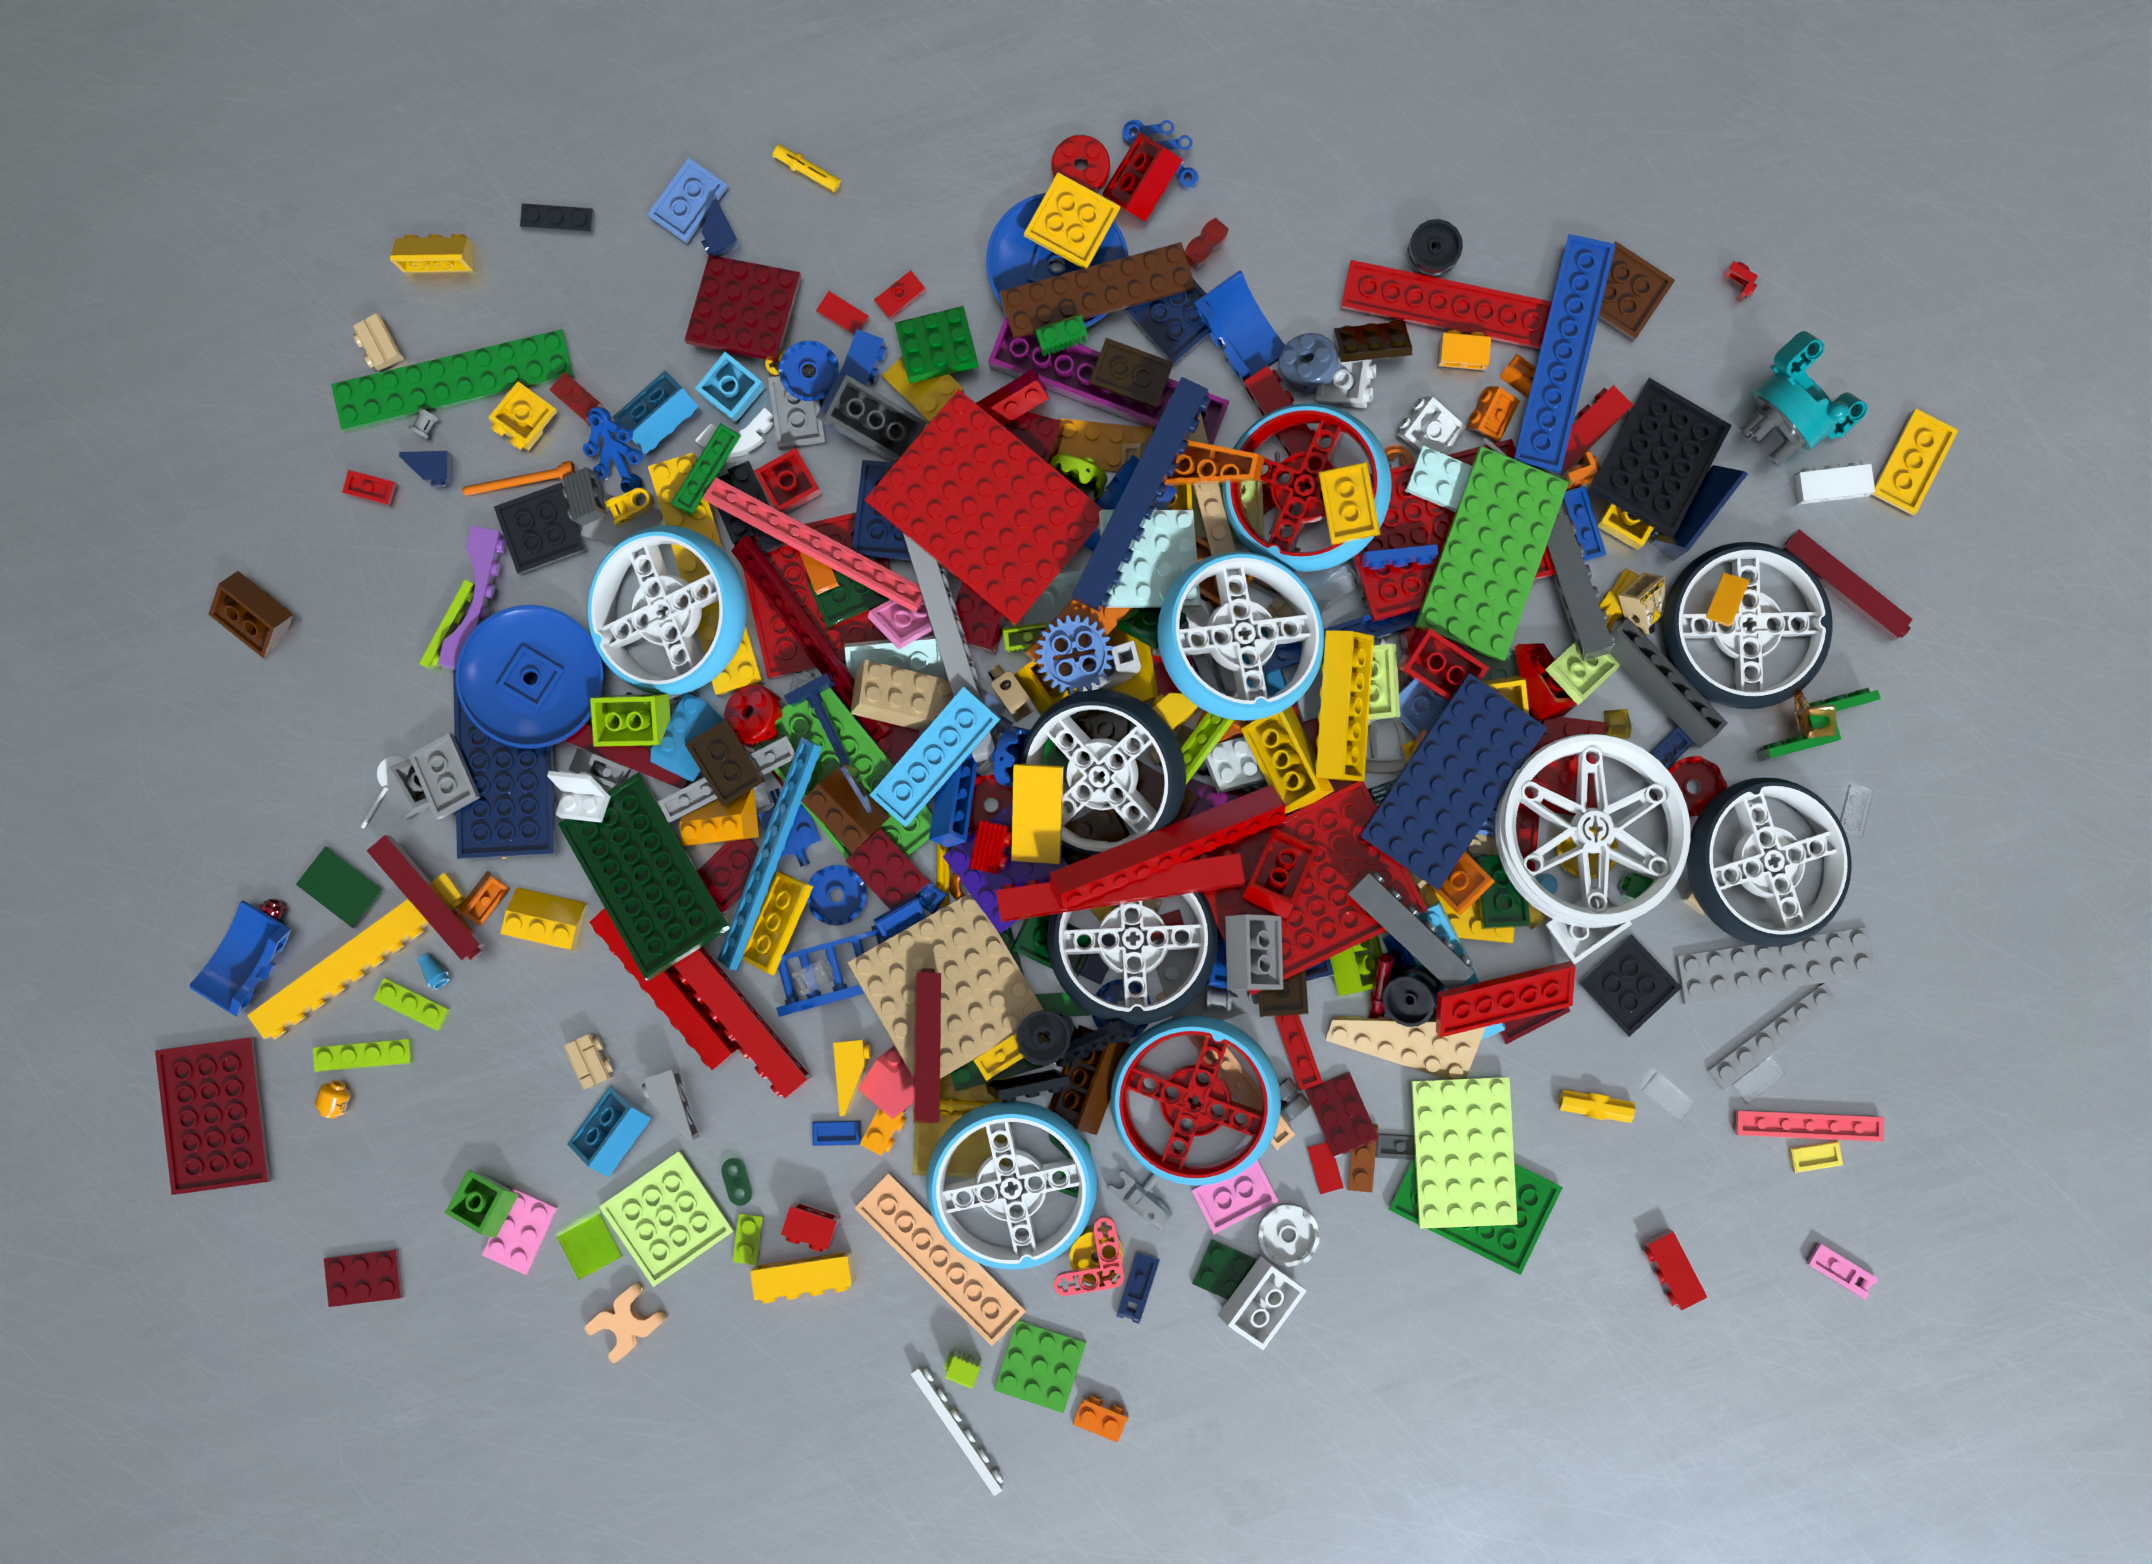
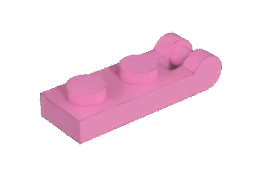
M1818 1243L1806 1263L1865 1300L1869 1296L1868 1291L1871 1285H1875L1878 1280L1875 1276ZM1860 1276L1863 1278V1281L1858 1287L1855 1283Z

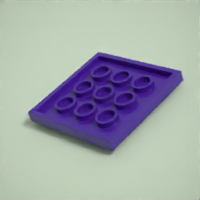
M1013 802L989 821L1009 825L1012 832ZM975 831L967 837L966 842L956 845L943 857L955 874L960 875V881L1001 934L1019 920L1000 921L996 890H1001L1000 886L1006 884H1015V887L1025 886V882L1032 880L1047 883L1050 878L1049 873L1066 867L1069 863L1062 854L1060 864L1012 861L1011 842V845L1007 846L1005 853L1008 856L1007 867L1000 874L970 869L969 865L976 836Z

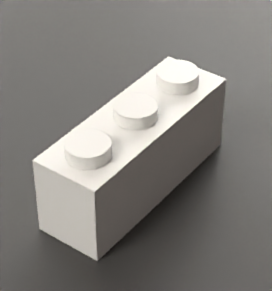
M1863 461L1848 463V467H1839V464L1824 466V470L1807 467L1801 469V472L1794 476L1797 505L1866 497L1875 493L1872 465H1863Z

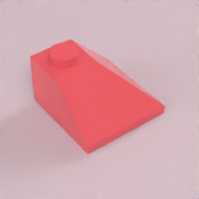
M895 1046L875 1061L859 1086V1091L892 1119L913 1103L914 1079Z

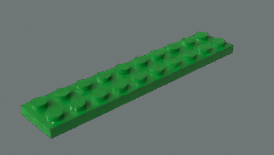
M563 329L333 383L331 387L341 430L348 431L419 414V408L432 411L508 393L517 381L529 388L574 377L565 333Z

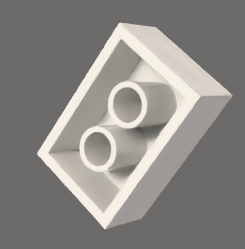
M1260 1256L1221 1309L1218 1316L1227 1326L1264 1350L1307 1290L1292 1277Z

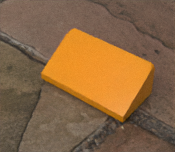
M1723 573L1705 618L1727 627L1731 626L1749 580Z

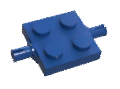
M779 788L774 789L777 797L779 798ZM773 790L769 793L775 805L770 810L758 814L765 832L778 800ZM802 804L799 806L794 824L786 840L785 848L780 856L781 858L786 855L795 854L800 867L804 866L801 857H803L806 865L810 864L804 850L810 845L821 841L811 815Z

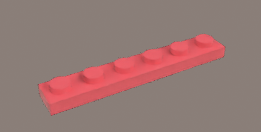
M1736 1110L1735 1135L1884 1142V1117Z

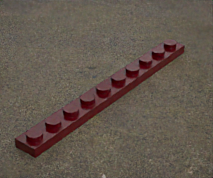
M750 537L742 538L731 552L822 675L827 673L828 676L833 677L836 683L832 687L833 690L851 711L855 679ZM854 715L875 741L890 729L886 722Z

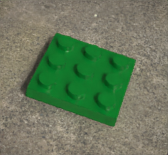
M964 306L894 322L909 384L979 367Z

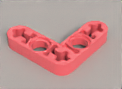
M1107 1215L1100 1216L1094 1223V1235L1100 1265L1059 1273L1054 1280V1289L1059 1295L1069 1296L1111 1289L1123 1283L1124 1268L1115 1221ZM1106 1221L1107 1225H1111L1112 1228L1108 1229V1237H1114V1240L1099 1241V1239H1104L1103 1230H1098L1101 1222ZM1104 1246H1113L1116 1249L1115 1256L1112 1258L1105 1257L1102 1254ZM1110 1270L1120 1274V1276H1117L1116 1281H1112L1111 1278H1103L1104 1284H1100L1098 1271H1103L1102 1276L1109 1275ZM1087 1273L1093 1274L1096 1278V1282L1092 1286H1087L1082 1282V1277ZM1074 1275H1078L1080 1288H1075L1076 1283L1069 1284L1066 1290L1063 1286L1058 1285L1061 1283L1062 1278H1066L1067 1282L1075 1281Z

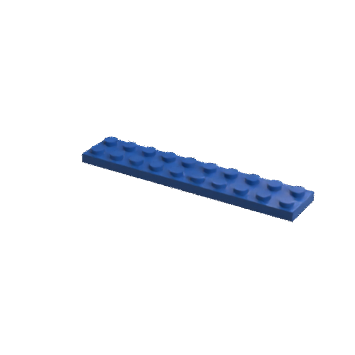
M1568 234L1514 460L1534 468L1561 473L1616 244Z

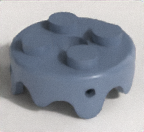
M1306 333L1293 338L1284 346L1279 356V369L1289 387L1297 388L1304 394L1311 395L1314 393L1316 386L1331 383L1335 372L1341 370V362L1336 347L1329 338L1318 333ZM1308 356L1314 357L1311 362L1302 363L1304 358Z

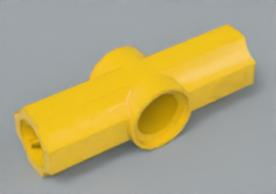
M1626 568L1618 577L1612 589L1607 591L1599 603L1600 609L1604 608L1607 615V622L1605 623L1608 631L1612 629L1616 620H1619L1623 615L1619 594L1639 577L1637 573Z
M1563 1089L1559 1096L1558 1110L1584 1114L1585 1117L1606 1120L1607 1118L1632 1123L1635 1115V1102L1609 1098L1607 1095L1591 1092L1585 1094Z

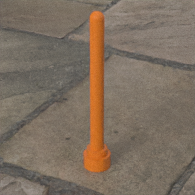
M572 460L562 462L555 469L465 486L462 489V493L467 496L559 477L562 480L564 476L575 473V466Z

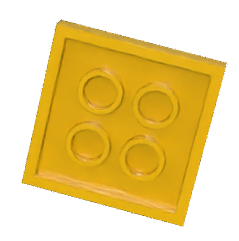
M1057 173L1025 230L1024 237L1083 269L1088 268L1121 206Z

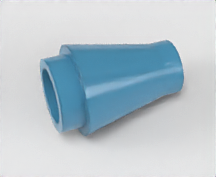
M425 953L417 959L427 986H431L433 990H436L448 983L450 980L448 977L449 973L430 953Z

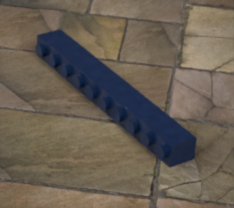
M1181 377L1072 593L1073 600L1098 612L1101 611L1102 607L1106 608L1112 598L1110 591L1113 585L1118 586L1123 576L1121 569L1124 563L1129 564L1134 551L1131 549L1135 541L1140 542L1144 535L1145 529L1142 527L1146 519H1152L1156 510L1154 504L1157 498L1161 499L1167 488L1165 482L1168 476L1172 477L1178 466L1176 460L1179 454L1183 455L1189 444L1186 440L1190 432L1195 433L1200 422L1197 418L1201 410L1205 412L1211 398L1208 397L1209 392L1207 388Z

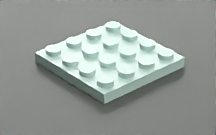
M1101 510L1099 512L1101 536L1114 510ZM1155 510L1152 519H1146L1142 527L1145 529L1144 535L1140 542L1135 541L1131 549L1134 551L1129 564L1124 563L1121 569L1123 576L1118 586L1113 585L1110 591L1112 598L1106 608L1162 607L1173 583L1184 571L1197 563L1193 510ZM1199 584L1189 593L1183 607H1199L1201 605Z

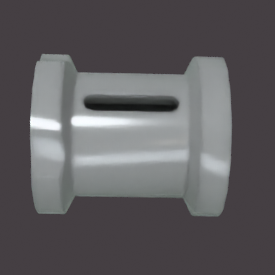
M419 408L417 419L408 429L428 439L429 430L434 422H438L439 419L428 411Z
M1206 989V1011H1210L1211 1008L1231 1011V990L1214 992L1211 989Z

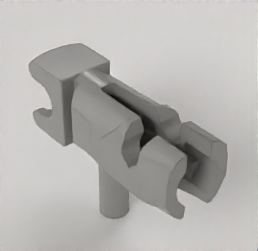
M1122 1169L1119 1175L1124 1179L1125 1185L1122 1188H1117L1111 1184L1107 1189L1143 1218L1149 1213H1154V1218L1150 1223L1160 1230L1173 1214L1161 1198H1156L1152 1194V1188L1161 1177L1152 1173L1144 1184L1141 1185Z

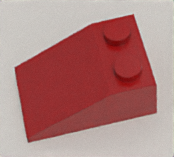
M1533 643L1515 646L1519 675L1526 680L1530 715L1536 720L1565 716L1577 703L1545 670L1555 661L1544 643Z
M1273 828L1242 899L1287 919L1318 847Z

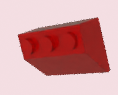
M1139 132L1102 194L1136 217L1146 221L1153 212L1159 198L1165 192L1170 180L1178 171L1183 159Z

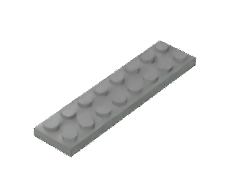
M1869 927L1816 934L1788 946L1764 947L1751 944L1676 956L1684 1004L1877 975Z

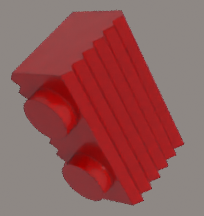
M986 820L978 821L969 865L970 869L993 874H1000L1002 870L1006 869L1008 856L1005 853L1007 846H1010L1012 842L1011 826Z

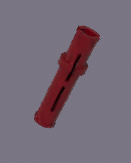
M1382 954V956L1379 955L1374 990L1370 994L1371 1008L1368 1016L1369 1019H1379V1017H1384L1385 1014L1382 997L1384 989L1390 983L1394 958L1389 954Z

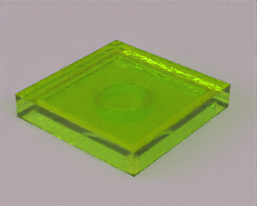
M601 1213L556 1237L578 1280L623 1256Z

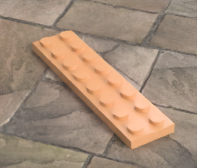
M890 1173L855 1207L865 1220L991 1346L1026 1312V1309L980 1263L964 1256L945 1239L932 1215Z

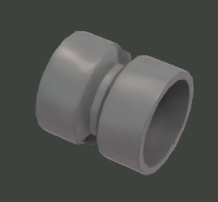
M1290 1077L1279 1083L1281 1095L1280 1116L1286 1123L1296 1118L1311 1105L1303 1093H1297L1298 1087Z

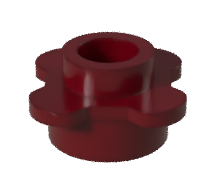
M267 899L264 901V904H259L262 912L272 918H281L283 910H287V906L277 899Z

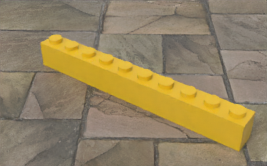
M444 872L432 881L433 885L454 909L463 904L461 900L466 897V894L451 873ZM407 899L247 1016L263 1039H277L286 1032L284 1028L291 1023L296 1025L305 1019L306 1016L304 1014L310 1009L315 1011L326 1003L324 999L332 995L334 997L345 989L344 985L350 980L352 982L359 980L365 975L363 971L368 967L374 968L384 961L383 957L389 952L394 954L403 948V942L408 938L413 940L424 932L422 928L429 924L428 921Z

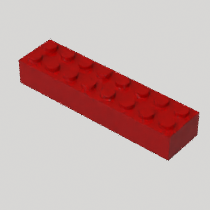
M703 946L673 965L679 971L677 973L678 978L685 985H691L695 990L692 994L701 1004L704 1002L710 1008L708 1013L715 1022H721L725 1026L723 1031L731 1041L736 1040L740 1044L739 1051L747 1060L752 1059L757 1066L754 1068L763 1079L766 1077L772 1083L770 1088L778 1097L783 1096L787 1098L812 1078Z

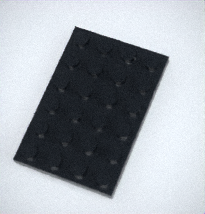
M1648 378L1587 490L1672 538L1676 534L1732 425L1655 380Z

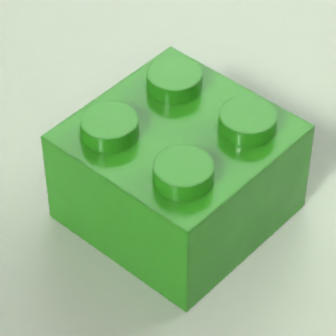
M468 1169L445 1214L481 1235L496 1238L519 1194L485 1174Z

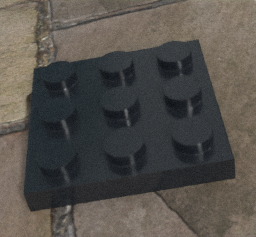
M561 482L494 506L516 572L519 575L586 551L577 523L568 516L567 509L569 508V503L563 494L562 487L564 486Z
M1632 934L1624 939L1578 983L1627 1037H1630L1682 988Z

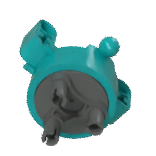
M1801 331L1776 353L1774 365L1770 366L1774 373L1753 391V396L1760 408L1754 412L1755 416L1739 429L1748 440L1756 436L1758 441L1772 428L1784 438V442L1773 453L1768 455L1769 459L1777 467L1792 453H1797L1801 448L1811 451L1826 436L1831 440L1844 436L1867 413V404L1849 392L1841 394L1832 402L1823 389L1806 373L1805 370L1824 351V343L1807 331Z

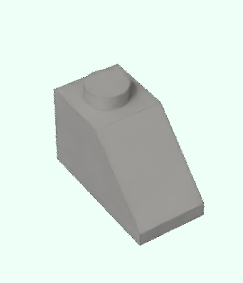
M577 748L569 770L577 774L579 772L589 773L595 781L614 788L626 780L630 768Z

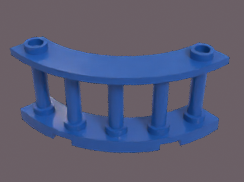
M876 925L871 926L872 931L789 954L785 950L778 969L787 1000H784V1006L776 1008L778 1016L781 1017L864 994L860 985L848 988L847 984H844L834 946L852 942L855 957H858L864 953L861 939L876 936L878 945L884 942ZM825 949L834 987H832L833 992L821 995V992L817 990L808 954ZM795 957H799L808 994H806L807 999L802 1001L795 995L786 961Z

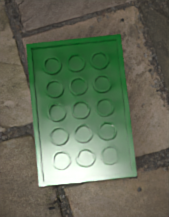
M1414 1154L1388 1210L1419 1225ZM1514 1163L1518 1224L1426 1229L1521 1275L1563 1187Z

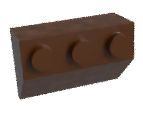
M239 571L218 584L208 614L262 658H265L287 632L293 614L287 608L279 604Z
M840 765L802 800L812 813L852 853L858 850L891 817L866 792L873 812L867 813L840 769Z

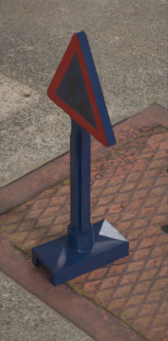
M825 673L784 695L787 703L793 707L807 700L810 707L814 709L839 761L842 763L840 769L869 814L873 810L860 774L856 768L850 765L849 756L823 705L824 701L820 693L836 685L833 677Z

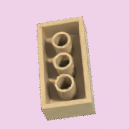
M864 660L856 670L850 714L925 731L950 703L954 695L948 679Z

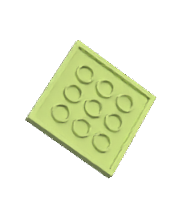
M681 1150L599 1206L653 1287L735 1231Z

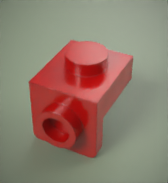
M1733 261L1723 274L1743 286L1737 297L1740 301L1745 296L1750 297L1757 287V284L1754 282L1758 275L1751 272L1750 268L1742 262L1736 263Z

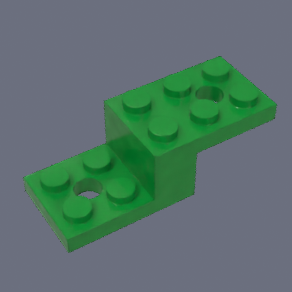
M1864 688L1848 693V698L1846 694L1825 699V704H1823L1822 700L1802 705V710L1795 712L1801 735L1786 739L1787 744L1785 745L1783 740L1763 745L1764 750L1756 752L1759 762L1842 740L1834 712L1880 700L1879 691L1870 692L1869 688Z

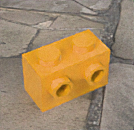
M1448 330L1440 338L1438 366L1486 370L1489 366L1491 337H1487L1485 333L1472 332L1471 335H1464L1458 330Z
M879 1108L860 1145L880 1156L884 1151L889 1153L895 1142L892 1138L896 1130L901 1131L907 1119L903 1117L906 1111H902L892 1119Z

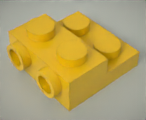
M517 381L488 419L492 424L490 428L499 436L506 434L511 438L510 443L519 450H522L524 447L529 451L543 434V428L556 414L557 410Z

